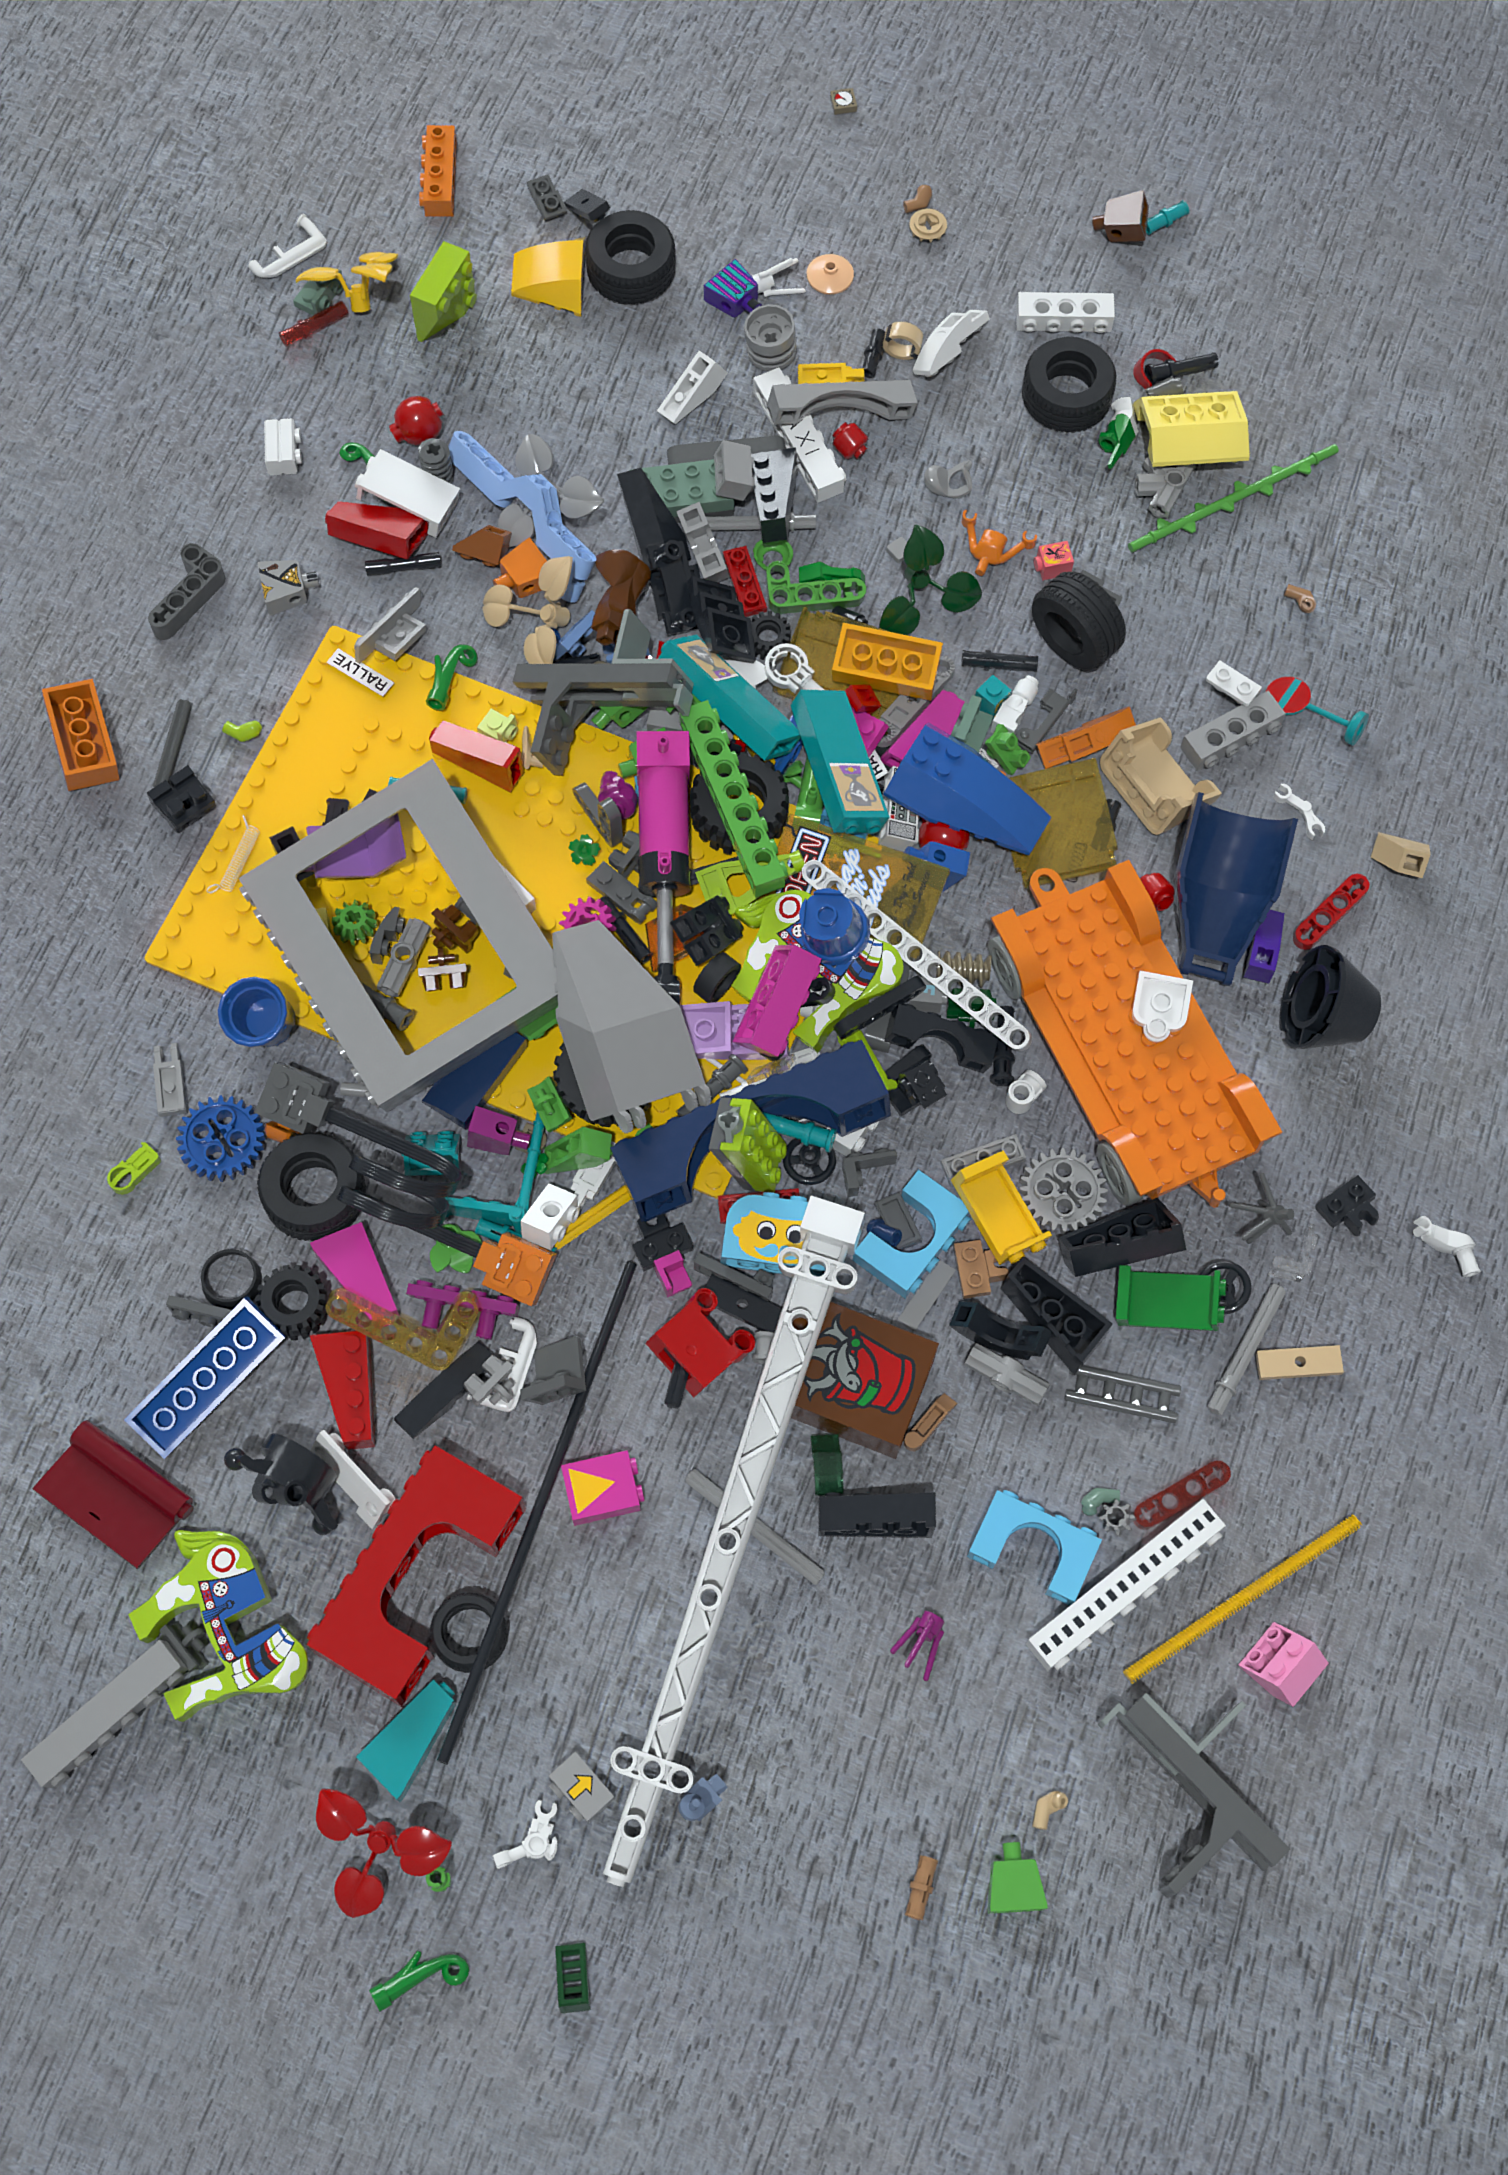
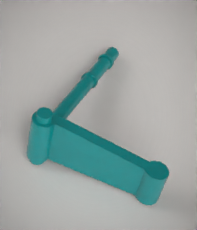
M536 1112V1117L533 1121L534 1127L530 1146L527 1149L528 1156L520 1195L515 1205H504L496 1201L481 1202L470 1197H463L462 1199L445 1197L449 1204V1211L446 1217L453 1215L475 1220L484 1218L493 1223L513 1226L515 1232L522 1234L521 1220L529 1210L530 1195L538 1156L541 1153L540 1146L545 1128L538 1112Z

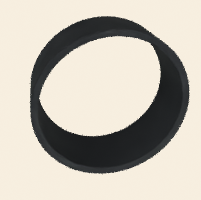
M225 1249L216 1252L208 1258L201 1271V1285L206 1299L216 1307L233 1310L247 1296L253 1301L259 1293L257 1291L259 1284L262 1285V1273L256 1261L244 1252L236 1249ZM240 1255L246 1257L253 1267V1280L250 1287L245 1293L233 1299L215 1297L207 1290L204 1284L207 1270L221 1257Z

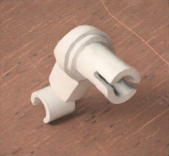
M1421 1216L1413 1221L1414 1224L1419 1226L1413 1230V1234L1416 1237L1421 1236L1422 1241L1437 1251L1457 1256L1463 1277H1471L1481 1272L1473 1253L1476 1244L1470 1236L1434 1225L1426 1216Z

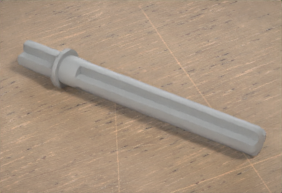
M791 512L789 530L794 532V529H816V515H794V512ZM758 516L706 517L711 531L760 530Z
M1277 1284L1270 1286L1221 1381L1215 1384L1217 1389L1207 1406L1211 1413L1221 1416L1231 1397L1236 1395L1237 1391L1235 1389L1286 1294L1282 1286Z

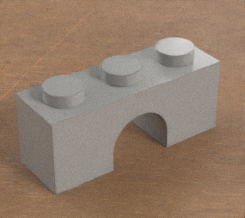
M700 502L676 511L704 579L718 583L730 578Z

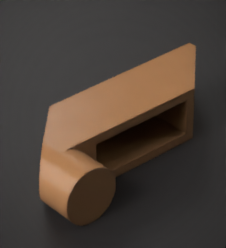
M945 1393L940 1396L915 1427L905 1436V1448L913 1452L918 1451L950 1414L957 1403Z

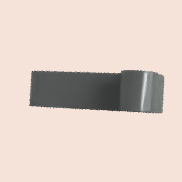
M189 543L183 546L180 555L188 574L148 615L153 634L160 640H167L173 637L225 583L226 578L220 560L198 544Z

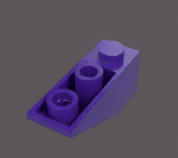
M1269 910L1266 919L1259 926L1251 941L1243 978L1267 984L1270 983L1276 970L1285 913Z

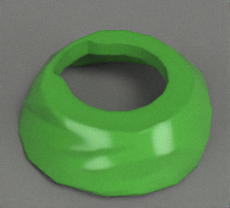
M761 539L755 544L753 556L758 565L763 569L767 570L768 566L763 564V557L769 551L779 552L783 558L782 562L787 566L790 565L793 558V549L786 540L763 543Z

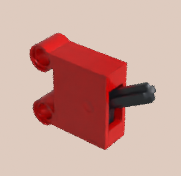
M701 1288L686 1302L685 1307L645 1343L672 1373L664 1400L668 1408L678 1409L681 1406L685 1389L693 1397L697 1396L732 1363L742 1361L755 1347V1339L750 1332L738 1330L726 1340L706 1318L716 1308L718 1303L717 1296L710 1289Z

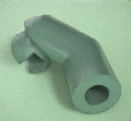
M1094 1488L1083 1497L1081 1502L1083 1505L1082 1512L1085 1515L1093 1516L1097 1513V1507L1102 1503L1114 1504L1115 1500L1120 1501V1490Z

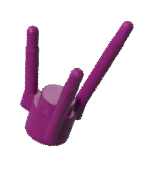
M924 1611L921 1618L916 1617L912 1626L891 1648L890 1653H896L916 1631L919 1638L904 1663V1666L909 1668L924 1641L931 1642L934 1639L923 1677L924 1681H928L939 1642L944 1635L941 1629L945 1622L936 1614Z

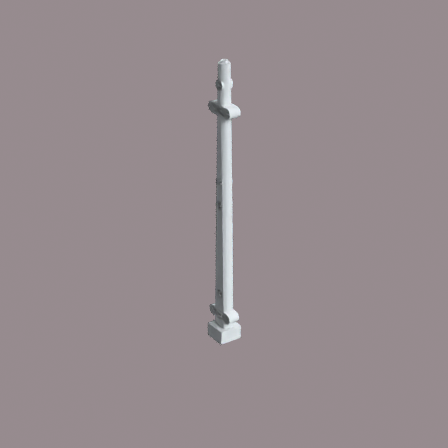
M810 1196L800 1226L801 1239H804L802 1248L787 1247L778 1255L779 1270L785 1276L792 1278L643 1749L639 1751L631 1747L622 1746L614 1750L611 1755L610 1762L613 1769L620 1774L633 1778L603 1874L608 1876L607 1882L624 1887L625 1882H632L663 1789L675 1793H685L694 1785L695 1777L691 1769L674 1763L673 1759L833 1293L848 1294L857 1286L856 1270L852 1266L845 1264L844 1261L847 1253L851 1255L855 1253L864 1226V1212ZM788 1256H794L798 1259L799 1263L794 1268H787L783 1264V1260ZM813 1265H822L826 1270L825 1273L820 1277L813 1276L810 1273ZM842 1273H847L853 1280L849 1285L845 1286L837 1282V1277ZM801 1317L807 1320L808 1326L804 1330H796L792 1326V1322L796 1318ZM724 1535H732L736 1539V1545L730 1550H724L720 1546L721 1538ZM708 1590L716 1592L718 1596L717 1602L713 1606H705L701 1601L703 1593ZM624 1751L629 1752L633 1758L632 1765L627 1769L620 1768L617 1763L618 1755ZM650 1761H656L661 1768L659 1776L654 1779L647 1777L645 1774V1766ZM680 1770L686 1772L689 1777V1783L684 1788H678L673 1784V1776ZM631 1819H635L641 1824V1832L637 1837H631L626 1832V1824Z

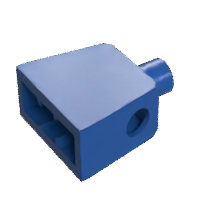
M929 842L919 850L908 846L903 853V861L911 862L913 866L916 864L912 878L920 882L923 881L925 884L941 892H944L967 876L970 852L937 842ZM930 870L929 879H926L924 874H926L927 871L929 874Z

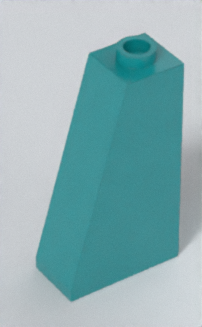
M432 1680L356 1756L399 1802L405 1798L456 1706L452 1699L455 1693L444 1682L438 1685Z

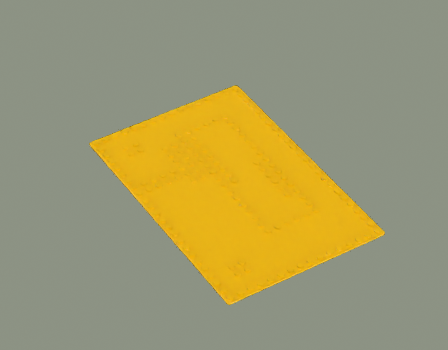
M331 626L145 954V961L150 965L220 994H224L230 985L243 978L255 976L268 979L280 988L286 1000L292 1006L295 1012V1025L334 1040L323 1026V1023L326 1022L325 1018L322 1019L319 1014L317 1015L308 1001L312 997L307 996L305 991L303 992L294 978L298 974H294L291 969H288L282 960L281 955L284 952L280 951L277 946L275 947L269 939L267 933L270 929H266L255 916L253 910L256 909V906L253 907L242 895L239 888L243 885L239 878L276 855L269 839L270 836L293 826L301 840L308 836L306 827L322 826V823L325 822L326 800L328 798L347 799L352 809L363 801L369 789L379 792L388 786L390 776L402 778L431 759L434 760L450 786L467 788L466 803H461L494 857L535 898L536 910L531 913V916L553 949L552 933L564 929L559 924V921L566 919L562 912H570L569 904L572 903L577 906L578 898L586 902L588 897H592L596 902V900L603 897L587 884L586 878L603 861L611 866L608 858L614 849H618L625 854L629 850L622 845V842L612 848L606 843L576 800L572 789L585 782L598 799L603 773L613 771L618 773L617 776L622 777L618 764L630 760L628 746L634 742L580 721L573 731L574 738L570 743L568 762L565 765L563 775H553L544 765L542 768L529 766L528 769H525L523 766L524 774L510 793L432 753L429 741L430 733L435 727L438 728L442 721L478 733V725L492 708L507 718L510 714L516 716L518 731L515 737L506 743L520 748L522 757L524 727L527 726L529 729L532 746L542 706L454 672L448 692L449 699L445 709L441 711L434 710L426 704V699L434 684L435 664L407 653H403L394 661L379 651L374 650L361 663L394 682L385 695L381 696L327 663L337 649L355 658L354 645L359 637H363L338 626ZM690 764L688 806L689 857L692 870L730 859L737 855L733 851L731 855L725 854L722 848L718 850L711 848L710 841L704 842L699 837V831H695L690 813V790L693 787V780L697 774H700V770ZM635 774L623 778L626 783H629L635 791L634 776L637 775ZM748 791L749 794L754 795L757 800L759 809L757 810L758 812L764 806V803L757 795ZM730 795L729 798L737 799L739 798V796ZM638 802L634 814L630 818L622 820L623 837L628 830L639 834ZM789 803L786 824L791 826L793 825L796 805ZM403 809L398 812L406 852L404 860L376 877L315 878V874L299 881L315 909L326 908L330 921L331 935L358 979L385 998L390 996L378 990L377 984L391 958V949L398 942L390 941V952L388 956H384L383 965L372 963L369 951L381 922L394 907H400L402 917L406 919L405 927L409 918L422 920L431 927V931L417 958L416 968L409 974L399 997H393L396 999L397 1004L406 1010L411 1009L414 1011L411 1023L405 1030L400 1031L394 1023L384 1019L405 1055H410L494 1003L497 999L517 987L513 979L503 974L505 965L481 927L478 926L479 934L471 942L472 949L467 954L457 944L451 950L446 946L443 947L444 954H455V962H445L446 965L466 963L468 973H465V987L450 989L449 975L439 976L440 990L425 991L422 978L418 975V968L439 966V963L429 964L428 956L438 955V949L433 945L436 937L431 933L437 927L434 924L435 917L432 915V912L436 908L442 911L451 904L455 905L461 895L408 810ZM243 815L246 818L248 827L251 828L248 830L253 833L260 832L259 836L255 837L257 839L253 848L249 849L250 854L245 862L241 859L244 857L236 853L237 848L239 851L247 853L239 849L238 845L241 842L251 846L241 841L247 830ZM784 826L780 837L774 838L778 849V854L776 855L790 853L795 840L791 828ZM818 828V832L832 836L831 834L820 831ZM582 834H588L593 839L591 844L599 843L601 848L598 851V855L594 856L596 862L591 866L588 864L584 865L582 861L577 865L572 862L571 853L574 851L568 848L571 841L575 839L580 841ZM868 834L865 846L882 851L884 848L878 846L879 838ZM859 852V862L867 855ZM826 853L824 858L829 860L831 855ZM233 859L239 863H245L241 873L237 874L239 876L235 886L225 882L232 883L224 877L230 863L240 868L231 862ZM633 870L627 880L637 888L639 873ZM226 873V875H228V876H230V877H232V878H235L234 876H232V875ZM745 873L731 874L727 878L734 897H740L751 888ZM853 878L848 882V885L851 886V883H855ZM213 884L220 886L217 891L207 893L209 886ZM700 884L691 886L690 892L685 895L673 897V920L706 902ZM218 886L209 888L208 892L214 891ZM814 887L811 891V895H814L813 892L816 891ZM776 890L763 895L761 898L775 894ZM354 900L358 901L359 906L366 902L369 910H374L376 915L374 919L377 921V928L373 929V937L365 936V944L361 940H357L355 946L351 945L350 940L343 943L340 936L334 934L333 929L335 926L332 924V917H336V908L344 909V902L350 906ZM637 902L633 907L639 908L641 904ZM657 908L653 912L649 911L645 915L646 919L641 924H637L625 914L628 924L653 953L650 961L642 966L654 978L658 975ZM590 910L592 914L600 915L598 911ZM461 911L462 918L455 923L459 928L468 920L470 921ZM740 921L744 927L741 931L743 936L736 939L721 952L728 954L737 961L742 969L748 948L757 936L759 928L752 929ZM673 929L674 975L678 977L680 983V1005L707 1003L693 992V986L703 968L712 958L696 966L684 947L704 934L703 931L682 943ZM610 931V932L612 933V935H613V936L627 949V951L635 958V956L631 953V951H630V950L627 948V946L623 943V941H622V940L620 939V937L616 934V932H615V931ZM402 955L399 957L398 960L404 961L407 960L410 956ZM732 986L717 1001H730L732 1005L749 1004L747 1000L735 992ZM800 1009L797 1014L799 1016L798 1022L793 1029H790L788 1034L789 1052L796 1039L793 1031L805 1019V1017L800 1015ZM558 1024L547 1029L540 1038L531 1041L526 1038L527 1048L486 1104L533 1123L537 1111L527 1090L540 1084L548 1076L552 1077L557 1086V1082L553 1077V1071L557 1070L554 1061L556 1056H561L562 1050L559 1048L563 1043ZM697 1058L706 1084L712 1078V1072L715 1069L719 1070V1068L706 1059ZM786 1058L777 1061H769L768 1059L741 1060L747 1067L748 1072L746 1074L742 1073L740 1077L749 1082L766 1075V1073H769L770 1076L780 1074ZM715 1059L722 1065H724L728 1061ZM734 1080L731 1083L732 1087L730 1089L740 1086V1082ZM723 1089L720 1093H724V1092L728 1091V1089H727V1090H724V1089ZM681 1092L649 1102L650 1108L646 1112L644 1111L647 1121L646 1125L649 1123L653 1128L665 1124L673 1117H679L676 1111L685 1104ZM719 1094L711 1101L710 1104L715 1103L716 1100L720 1098ZM568 1108L573 1119L555 1129L554 1132L567 1136L581 1127H586L612 1134L611 1141L617 1143L622 1139L635 1137L640 1129L636 1128L634 1123L633 1131L629 1133L622 1132L620 1127L615 1124H611L610 1127H602L599 1124L593 1125L578 1117ZM711 1151L698 1170L693 1189L718 1199V1196L724 1195L732 1175Z

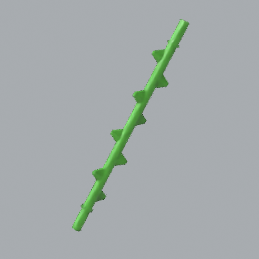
M1333 444L1316 453L1313 452L1310 456L1285 468L1274 465L1271 467V475L1250 485L1235 481L1234 493L1209 505L1196 503L1194 512L1172 523L1162 518L1157 519V530L1149 531L1147 535L1128 543V548L1130 552H1134L1151 543L1155 544L1157 540L1180 529L1195 533L1196 521L1221 509L1232 512L1234 511L1235 502L1258 491L1268 496L1273 495V484L1297 472L1310 474L1312 465H1317L1320 461L1338 453L1339 449L1336 444Z

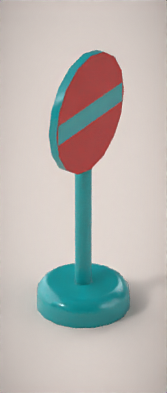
M1291 676L1280 677L1272 681L1266 689L1286 713L1285 715H1294L1306 708L1347 727L1344 741L1352 746L1357 743L1367 725L1369 714L1363 711L1357 712L1351 721H1348L1310 704V689L1305 682Z

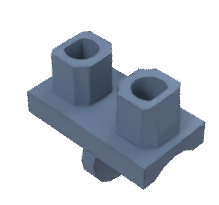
M717 1774L708 1781L702 1777L680 1798L678 1808L681 1816L688 1821H700L722 1801L719 1795L727 1789V1785Z

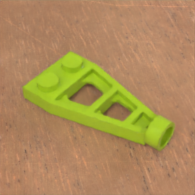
M799 850L789 854L776 855L779 862L783 861L787 868L788 876L785 877V880L793 874L802 871L805 863ZM739 860L718 863L695 872L705 901L710 900L716 895L726 897L730 904L728 912L731 916L735 914L736 908L751 904L763 896L755 897L751 888L740 897L732 895L727 878L731 874L744 873ZM788 860H791L793 868L788 866ZM759 861L757 864L765 866L769 863L766 861Z

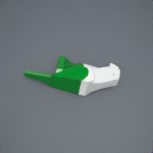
M1121 397L1111 404V408L1115 410V413L1107 425V431L1101 432L1098 438L1099 445L1104 452L1112 453L1107 464L1109 469L1113 468L1122 453L1125 455L1138 433L1131 397Z

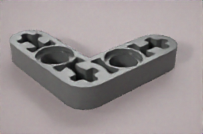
M585 782L574 787L572 790L576 800L606 843L611 848L621 843L623 840L621 813L613 799L608 797L599 802Z

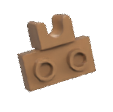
M981 1240L955 1243L953 1245L963 1299L990 1295L989 1283L1004 1281L1009 1275L1007 1268H997L994 1265L997 1260L991 1250L983 1253Z

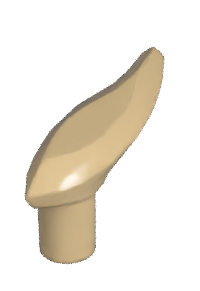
M525 726L522 735L523 766L525 769H528L529 766L542 768L543 764L530 752L532 747L528 727Z

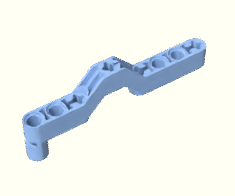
M455 431L448 446L451 462L494 504L506 508L512 504L513 499L519 498L532 511L537 538L535 542L550 559L565 556L573 557L568 586L562 599L568 602H577L585 586V580L588 579L595 564L596 556L563 525L556 488L542 474L524 475L514 478L471 435L462 431Z

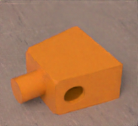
M530 537L499 561L502 575L493 580L494 586L505 585L512 588L519 598L542 591L539 587V573L547 560Z

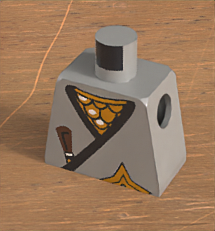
M297 560L257 562L269 616L305 604L307 602L305 589L319 586L316 571L302 574Z

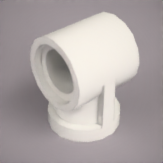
M1029 1069L1026 1070L1018 1080L1011 1083L1006 1096L1007 1108L1016 1114L1026 1113L1032 1106V1103L1046 1089L1045 1081L1036 1072ZM1014 1094H1023L1026 1099L1018 1100Z

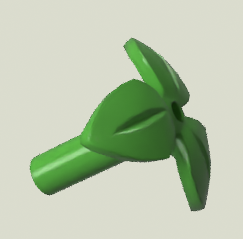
M800 760L793 762L783 774L784 782H791L799 789L802 778L798 774L802 772L801 768L804 767Z

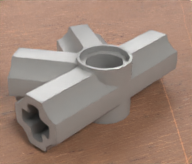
M1148 456L1143 462V467L1149 474H1136L1135 494L1137 496H1154L1148 510L1157 518H1167L1177 499L1181 497L1183 488L1196 464L1152 467L1150 457Z

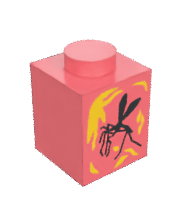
M1068 541L1039 546L1037 557H1034V566L1037 572L1040 571L1042 581L1053 579L1062 572H1072L1074 560Z

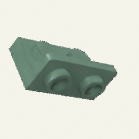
M336 278L328 281H308L294 298V306L319 318L324 311L328 310L331 301L336 294L342 291L343 287Z

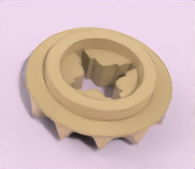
M922 209L915 212L910 219L909 229L912 230L913 237L918 236L920 241L927 239L931 243L933 239L940 240L941 236L946 233V218L937 210ZM926 221H928V224L931 227L930 230H928L925 226Z

